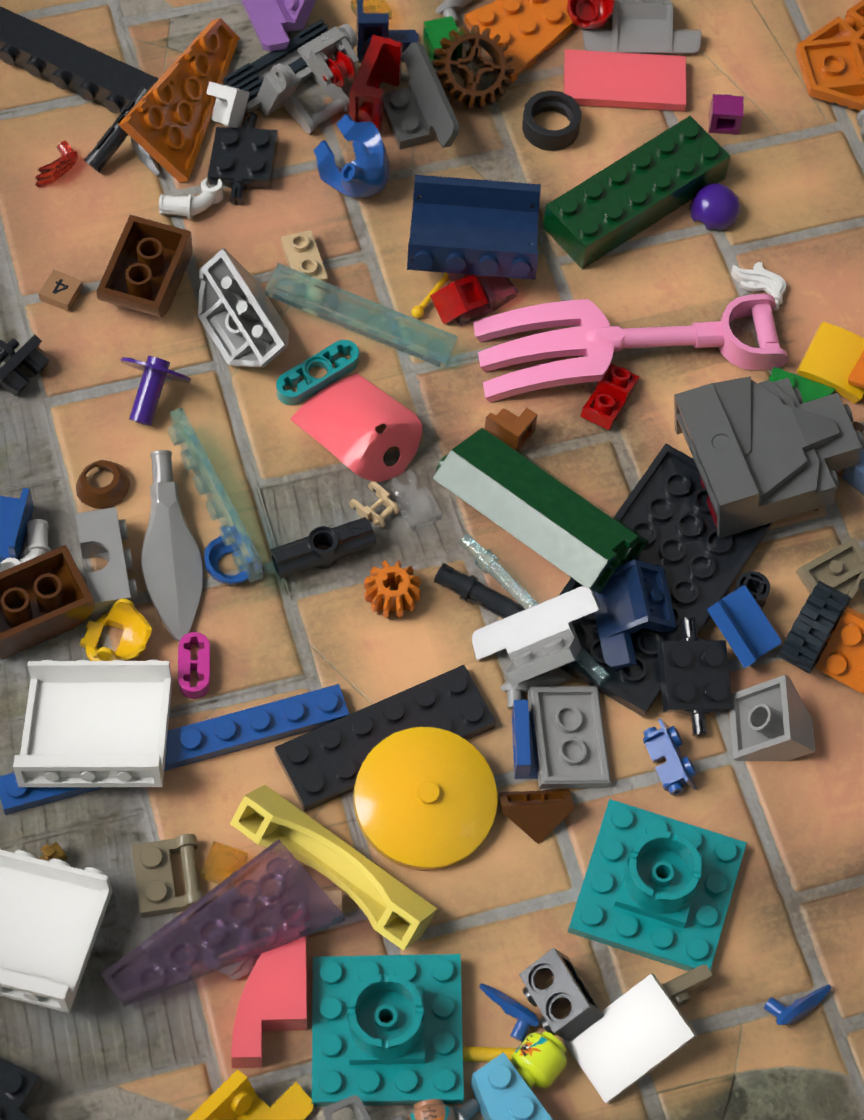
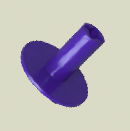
M148 356L146 362L130 357H122L120 362L143 371L129 420L140 424L152 425L166 378L191 383V378L169 370V361L157 357Z

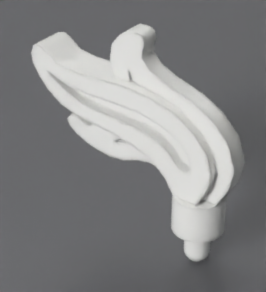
M762 262L754 264L753 270L741 269L733 265L731 276L740 283L739 286L749 291H766L775 298L776 307L774 310L779 309V305L783 303V294L787 286L781 276L765 270L762 267Z

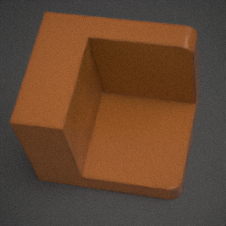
M526 408L518 417L507 409H502L497 416L493 413L488 414L485 420V429L495 433L520 450L535 432L538 414Z

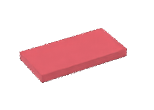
M565 49L563 93L571 96L579 105L685 111L686 56Z

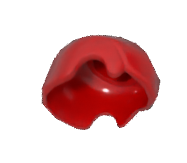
M568 0L566 11L573 24L585 30H594L603 27L611 18L615 0Z

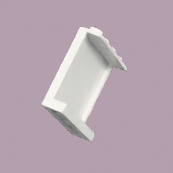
M155 659L147 661H28L27 666L31 680L20 755L14 756L13 763L18 787H163L173 684L169 661Z
M0 848V996L70 1013L113 892L109 877L104 872L92 867L82 870L71 867L67 862L59 859L45 861L37 859L26 851L16 850L15 853Z

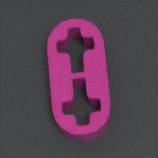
M199 632L185 634L180 639L178 645L179 689L184 696L190 699L203 697L210 688V644L207 637ZM192 644H198L197 660H191L190 649ZM191 671H197L199 681L196 687H190Z

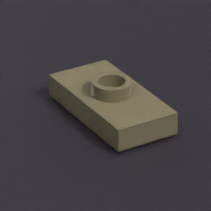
M703 964L662 984V986L679 1008L692 999L691 995L707 988L713 975L707 964Z

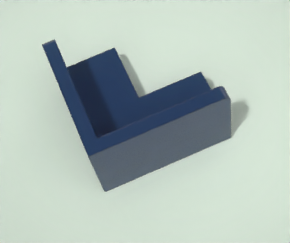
M356 0V36L358 40L356 52L359 59L358 63H362L373 35L401 42L403 44L402 54L412 42L419 43L418 33L415 30H389L388 13H364L363 0Z

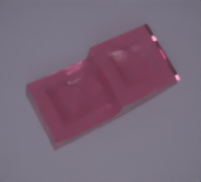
M477 277L488 304L459 316L455 319L458 324L463 326L478 320L517 297L519 292L509 278Z

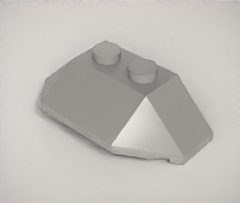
M226 249L220 250L200 268L199 279H201L199 289L198 318L229 366L264 368L288 347L289 329L258 281Z

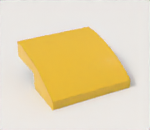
M822 322L796 373L804 378L835 388V391L853 404L857 403L862 399L864 389L850 385L848 377L864 351V338L839 326Z

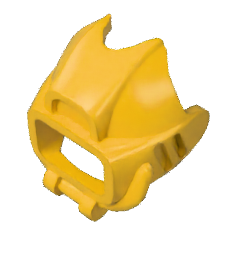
M121 598L115 602L108 613L103 614L96 622L88 621L86 626L87 632L85 637L81 638L79 645L85 648V653L90 661H125L141 656L144 653L152 628L145 617L137 611L132 601ZM107 625L124 631L116 652L107 647L96 648L102 631Z

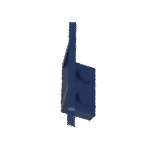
M632 560L618 566L601 593L594 592L600 605V609L595 611L594 614L605 663L612 669L637 665L631 634L638 632L642 628L668 634L677 628L664 568L661 566Z

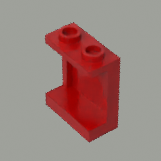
M373 35L350 89L349 115L357 123L373 122L379 133H381L384 90L379 89L381 83L399 86L401 82L403 44L391 38Z

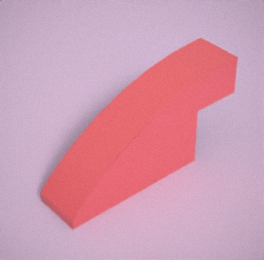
M298 911L271 939L258 958L245 984L237 1008L232 1034V1068H262V1031L307 1030L305 911Z

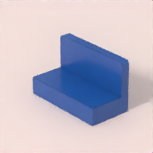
M29 488L22 489L20 499L0 496V563L7 558H16L20 561L27 536V523L31 520L34 510L31 490Z
M746 585L736 589L707 609L744 668L757 661L760 656L782 642L779 634Z
M514 700L511 714L514 779H538L528 700Z

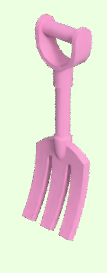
M769 294L741 296L727 305L720 321L694 322L690 326L645 328L610 326L602 311L589 299L534 305L473 322L475 337L480 342L524 331L580 325L530 335L478 352L479 362L484 372L535 360L586 355L585 357L554 361L525 368L483 382L485 398L492 403L507 397L543 388L601 381L608 371L613 352H620L626 348L693 345L694 348L718 347L721 354L731 364L742 369L763 371L773 370L774 367L781 368L788 362V354L784 349L780 348L772 313L776 307L775 298ZM753 317L760 348H753L741 343L733 335L729 323L734 319Z

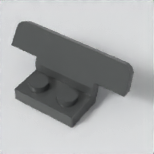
M412 42L402 54V58L411 76L409 87L383 94L384 115L399 149L434 141L436 136L442 148L450 147L459 134V123L424 45Z

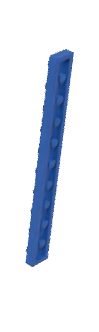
M336 684L168 730L164 771L312 731L349 715L340 685ZM15 773L0 776V798L5 815L105 788L18 787Z

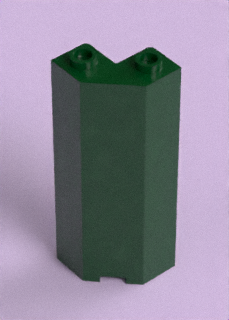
M480 428L454 447L448 455H445L439 461L436 468L437 472L433 477L435 481L581 585L597 593L602 592L618 566L636 560L649 541L501 437L484 428Z

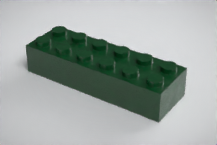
M688 116L545 205L543 229L581 269H584L691 201L696 193L707 185L718 184L724 180L731 156L691 116Z

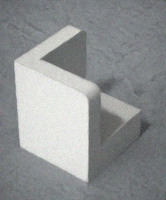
M209 82L206 94L216 97L211 119L228 127L240 128L250 92L224 84Z

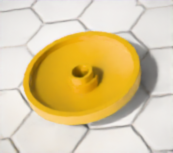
M409 728L396 732L382 740L365 758L354 786V811L363 835L370 845L383 857L410 869L438 870L464 860L484 841L496 815V783L485 758L464 738L439 728Z

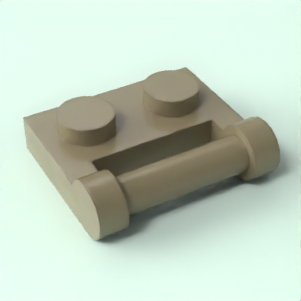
M183 834L173 839L131 845L141 918L196 910L206 904L205 893L201 892L197 869L195 849H197L198 843L196 835ZM181 853L186 894L176 897L170 855Z

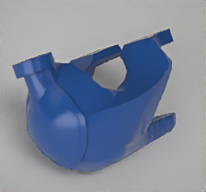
M345 114L337 123V126L347 141H353L352 147L354 148L353 151L355 152L356 159L341 169L336 165L334 154L328 143L322 140L313 150L317 158L319 176L322 181L345 195L359 198L369 197L383 190L388 182L390 170L385 145L373 122L357 123L350 115Z

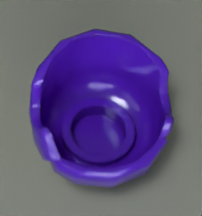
M722 184L707 185L696 193L689 206L692 220L694 222L697 220L701 221L707 230L727 229L735 224L741 212L739 197L730 188Z

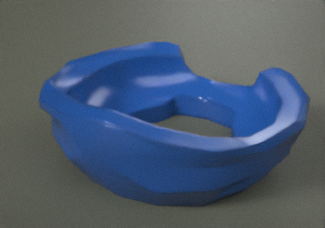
M233 534L220 535L211 541L205 549L206 570L213 579L223 584L236 585L244 583L257 568L258 562L255 560L249 547V540L242 536ZM227 554H243L248 561V565L237 575H226L218 567L220 559Z

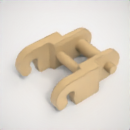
M371 481L368 487L371 491L376 490L375 493L379 500L369 508L368 506L364 507L357 500L351 499L349 506L352 509L356 508V513L361 518L366 517L367 520L373 521L375 526L383 528L385 526L384 520L391 513L398 514L400 510L398 504L390 500V493L375 481ZM382 504L386 509L378 515L374 510Z

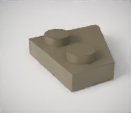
M854 537L801 566L796 573L810 594L817 583L821 581L850 596L852 600L864 580V551Z

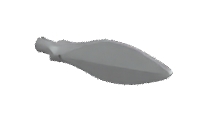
M158 450L150 454L153 484L150 486V516L141 552V567L152 603L171 636L179 642L185 634L189 633L197 612L203 587V563L197 542L182 511L177 483L173 482L172 452Z

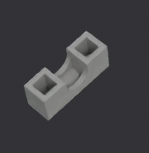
M116 507L75 513L82 558L98 557L108 562L99 571L85 573L86 585L95 603L94 610L91 613L92 619H97L103 614L108 613L115 602L121 598L130 601L138 599L135 579L128 580L127 570L133 569L130 549L123 550L122 540L128 539L125 519L118 520Z

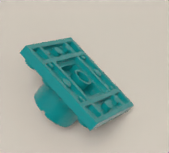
M609 799L568 933L685 971L693 970L703 964H707L709 970H711L747 842Z
M461 954L313 957V1107L329 1106L352 1095H357L364 1106L415 1105L418 1102L429 1099H441L444 1101V1104H464Z

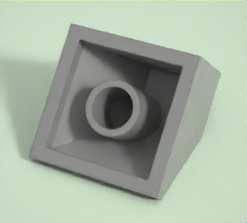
M782 675L731 694L733 709L729 710L734 760L789 761L816 752L813 719L789 676Z

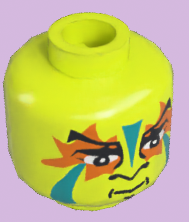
M546 1031L542 1034L534 1032L529 1034L511 1056V1062L530 1089L533 1085L545 1089L551 1086L567 1065L566 1048L551 1033Z

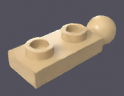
M312 230L281 236V246L297 293L305 291L304 302L311 310L318 311L324 309L329 303V293L325 288L328 286V277Z

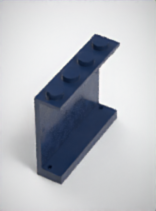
M415 175L407 270L536 280L539 251H537L541 184Z

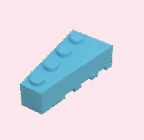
M504 1052L473 1073L470 1087L476 1101L480 1105V1112L484 1120H553Z

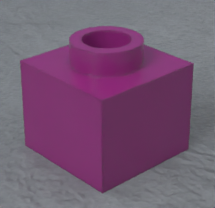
M713 94L709 110L708 133L739 135L744 116V96Z

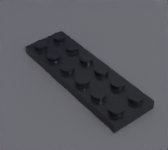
M462 665L274 747V751L304 812H307L354 791L358 772L367 755L378 743L396 732L415 727H433L450 731L468 740L495 728L496 721L465 665Z

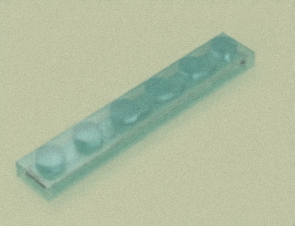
M280 263L277 264L265 289V295L444 369L457 342L458 336Z
M183 408L171 411L172 426L168 427L169 436L174 446L180 444L183 450L180 452L183 464L187 470H193L195 474L193 481L199 495H206L208 499L206 507L213 521L219 520L221 527H219L221 538L225 546H232L234 550L232 557L239 572L245 571L250 583L263 578L261 558Z

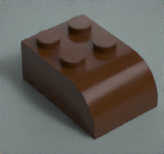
M130 215L97 288L98 300L163 318L170 309L193 254L191 231Z
M66 545L0 572V660L74 629L93 612L95 607L94 599Z

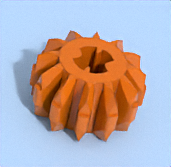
M384 560L382 562V569L375 566L372 567L370 576L364 579V588L366 589L364 599L366 602H371L373 613L383 609L385 619L389 617L390 612H395L401 618L403 616V609L410 612L415 609V602L421 599V590L419 589L421 579L419 576H413L414 569L412 565L402 569L400 560L395 563V566H390Z

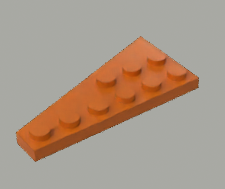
M496 0L464 15V23L470 31L474 25L479 26L480 34L486 28H490L489 38L492 39L499 34L501 39L497 44L500 47L504 44L509 46L503 54L504 56H513V61L506 64V66L514 68V73L505 75L512 83L518 79V74L525 68L529 69L536 63L538 56L544 51H549L576 27L566 11L568 0Z
M221 18L212 20L118 124L179 183L190 178L213 113L216 97L206 94L209 82L223 84L240 38Z

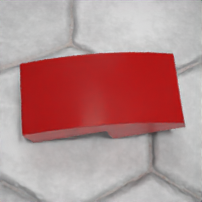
M610 363L605 376L601 381H598L595 391L583 406L580 417L610 430L626 405L640 376Z

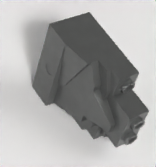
M750 376L711 383L674 394L675 431L677 435L684 434L717 515V534L719 539L834 504L836 489H839V481L835 472L861 463L864 438L859 430L855 431L852 425L853 415L847 403H842L838 393L803 403L799 389H793L789 378L775 382L767 380L756 383L751 380Z

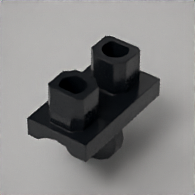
M35 334L16 353L14 350L20 344L15 338H12L8 343L0 340V364L5 362L0 368V388L4 387L15 396L29 383V380L18 371L23 365L27 366L37 376L50 362L47 355L39 348L42 340Z

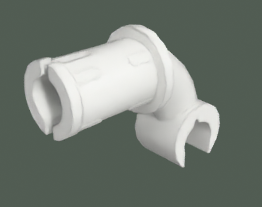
M205 178L201 182L202 193L197 196L193 194L188 196L161 194L159 198V214L181 215L192 219L194 215L206 210L212 204H217L223 200L222 181L218 179L217 186L209 188L208 180Z
M33 519L27 523L28 546L24 549L25 557L20 561L16 558L3 560L0 563L3 570L52 551L48 546L49 524L47 521Z

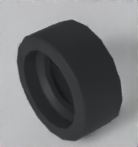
M543 91L530 97L525 104L522 130L525 138L533 146L541 150L557 151L572 145L579 135L582 116L579 104L571 96L560 91ZM541 112H558L564 115L570 121V124L563 129L548 130L539 126L534 121V116Z

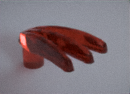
M62 141L57 146V150L62 155L60 158L38 169L41 173L35 176V179L38 180L35 185L38 188L58 180L77 162L78 153L72 149L67 141Z

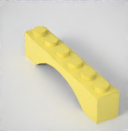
M265 784L244 796L230 822V825L256 844L291 856L330 879L360 907L374 930L403 951L422 937L438 910Z

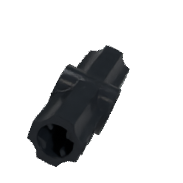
M363 517L334 528L326 526L316 527L307 537L270 549V556L275 571L281 579L313 567L320 569L330 568L339 558L376 546V538L370 521ZM320 545H326L330 548L327 550H319L316 547Z

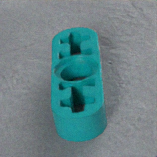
M350 340L336 341L282 374L276 382V393L279 401L289 406L297 405L355 370L359 363V349L357 345ZM342 353L344 356L350 354V359L347 360L345 357L339 358V354ZM314 367H322L327 371V374L322 378H314L309 374V371ZM289 385L291 388L297 386V391L293 392L290 389L285 391V386Z

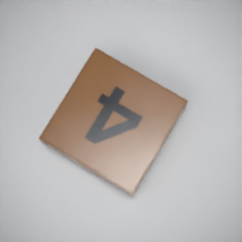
M53 269L38 293L39 300L69 311L83 288V282Z

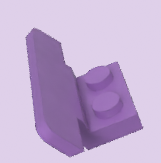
M241 0L262 48L265 51L286 49L290 42L285 32L304 29L316 0Z

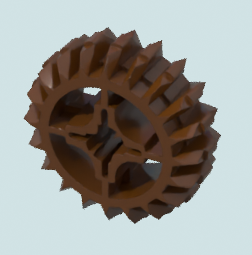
M474 25L471 32H469L466 26H462L459 34L452 30L449 32V39L442 38L439 43L442 48L434 50V55L439 59L433 60L431 63L434 68L440 69L436 74L442 80L441 85L443 89L446 87L449 91L446 94L447 99L449 100L453 96L457 97L455 100V106L457 107L461 106L464 100H466L468 110L474 107L475 102L479 109L486 107V101L493 105L497 102L496 95L502 97L506 94L502 86L508 87L512 83L505 75L514 73V68L506 66V64L513 61V56H504L503 52L509 46L504 44L500 47L497 44L501 39L499 34L492 39L489 38L490 28H486L480 34L478 25ZM469 44V50L466 52L464 59L450 60L456 47ZM481 48L489 53L493 62L484 59ZM471 61L474 62V66L477 65L479 69L474 74L470 72L471 69L468 70L467 65ZM452 73L459 74L463 78L464 88L456 82ZM495 75L488 89L476 91V85L479 84L480 76Z

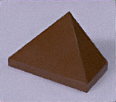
M569 789L499 792L502 813L537 844L574 810V802Z

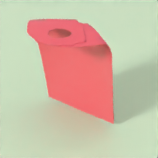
M358 373L338 380L317 392L290 419L355 474L375 482L395 479L398 475L404 473L406 467L416 455L422 436V423L414 412ZM380 424H385V431L382 434H378L375 428ZM392 446L398 447L400 450L398 462L392 466L385 465L383 461L385 452Z

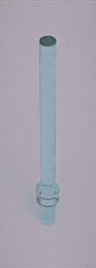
M466 534L461 538L459 544L476 560L475 565L484 574L489 573L524 609L539 604L498 563L499 559L489 549L485 550L470 534ZM581 647L575 660L600 685L603 684L610 675Z

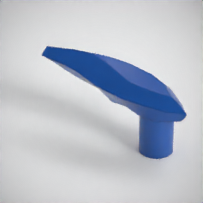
M480 984V989L492 1001L501 1006L506 1014L517 1019L510 1037L523 1042L530 1027L539 1025L536 1015L503 992L486 984Z
M828 984L803 998L796 999L788 1007L771 997L766 1002L764 1009L777 1018V1025L792 1024L812 1011L827 995L831 986Z

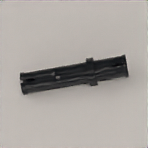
M143 86L140 87L128 105L119 110L120 115L84 159L97 172H101L108 160L128 136L118 124L148 92Z
M446 563L442 564L434 578L435 583L460 595L459 599L465 602L469 600L503 619L528 609L524 605L478 581L479 578L471 575L469 577Z

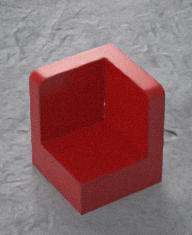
M476 275L456 280L430 295L443 324L449 323L465 313L488 304Z

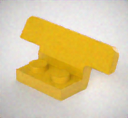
M237 1069L187 1120H305L312 1112L313 1104L311 1098L295 1082L269 1107L257 1096L248 1077Z

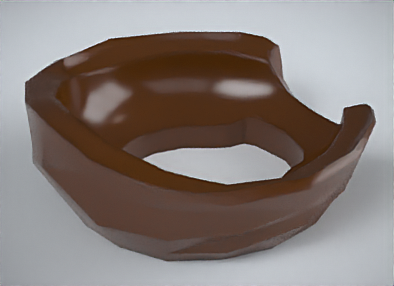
M107 460L95 461L86 466L80 473L76 483V494L82 503L93 508L112 507L120 503L128 492L130 485L128 473L122 465ZM94 467L109 469L114 476L112 482L106 487L95 488L88 483L86 474Z

